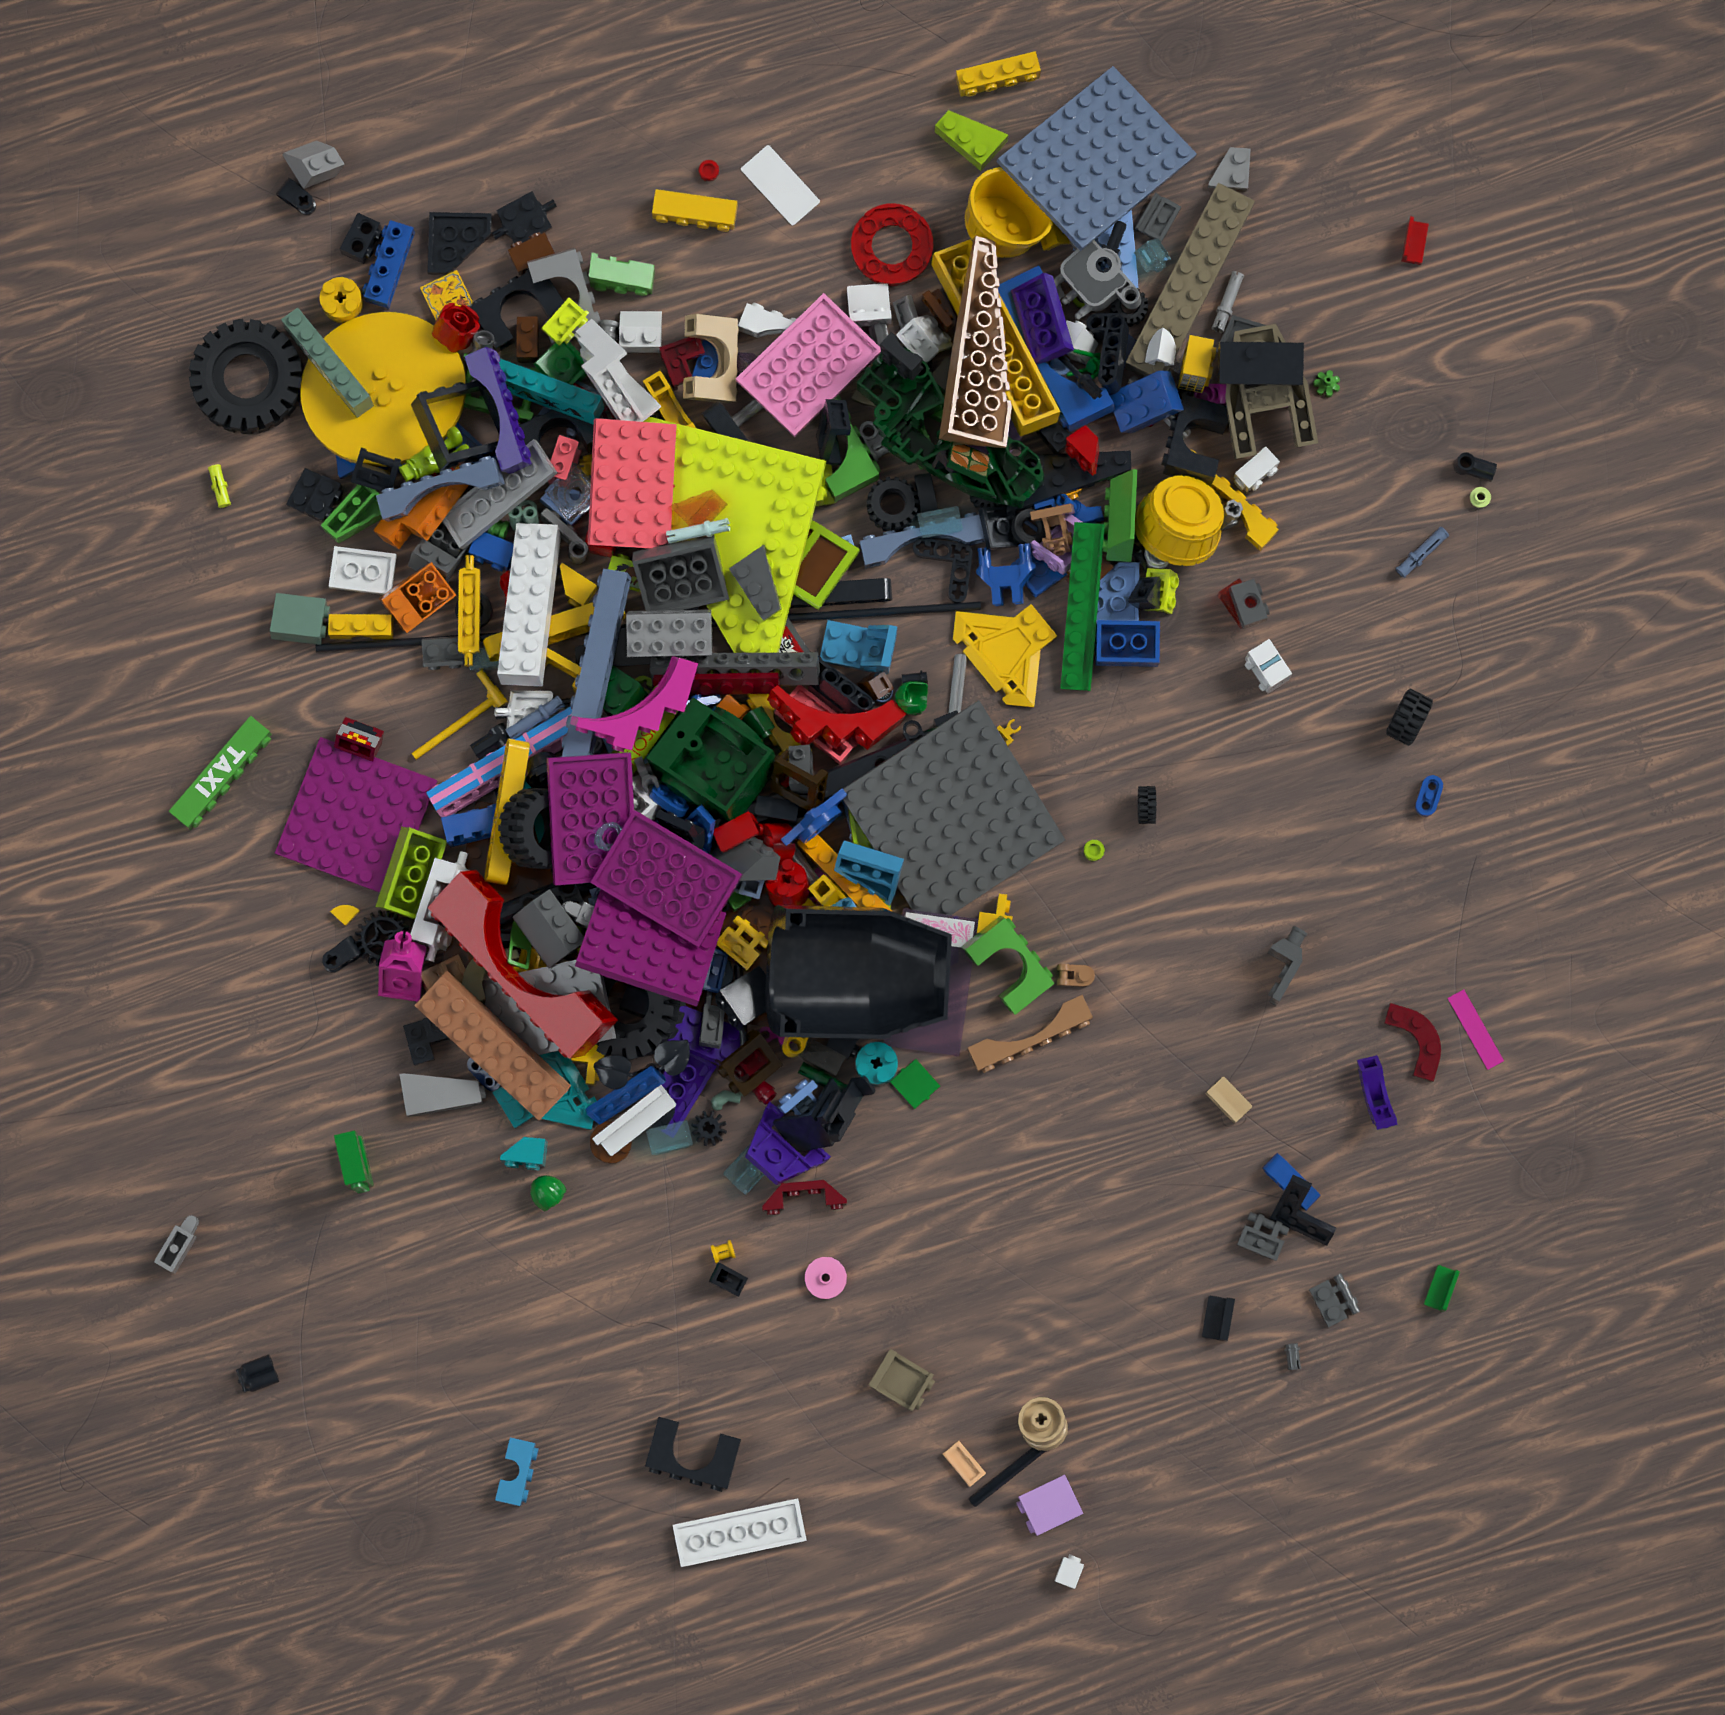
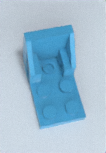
M828 620L820 657L828 664L867 672L884 671L886 674H889L897 637V626L869 625L868 628Z

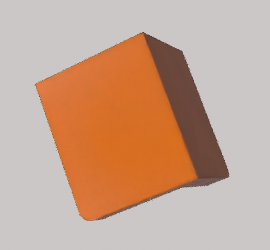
M730 694L726 695L716 706L730 712L740 720L751 710L746 704L740 705Z

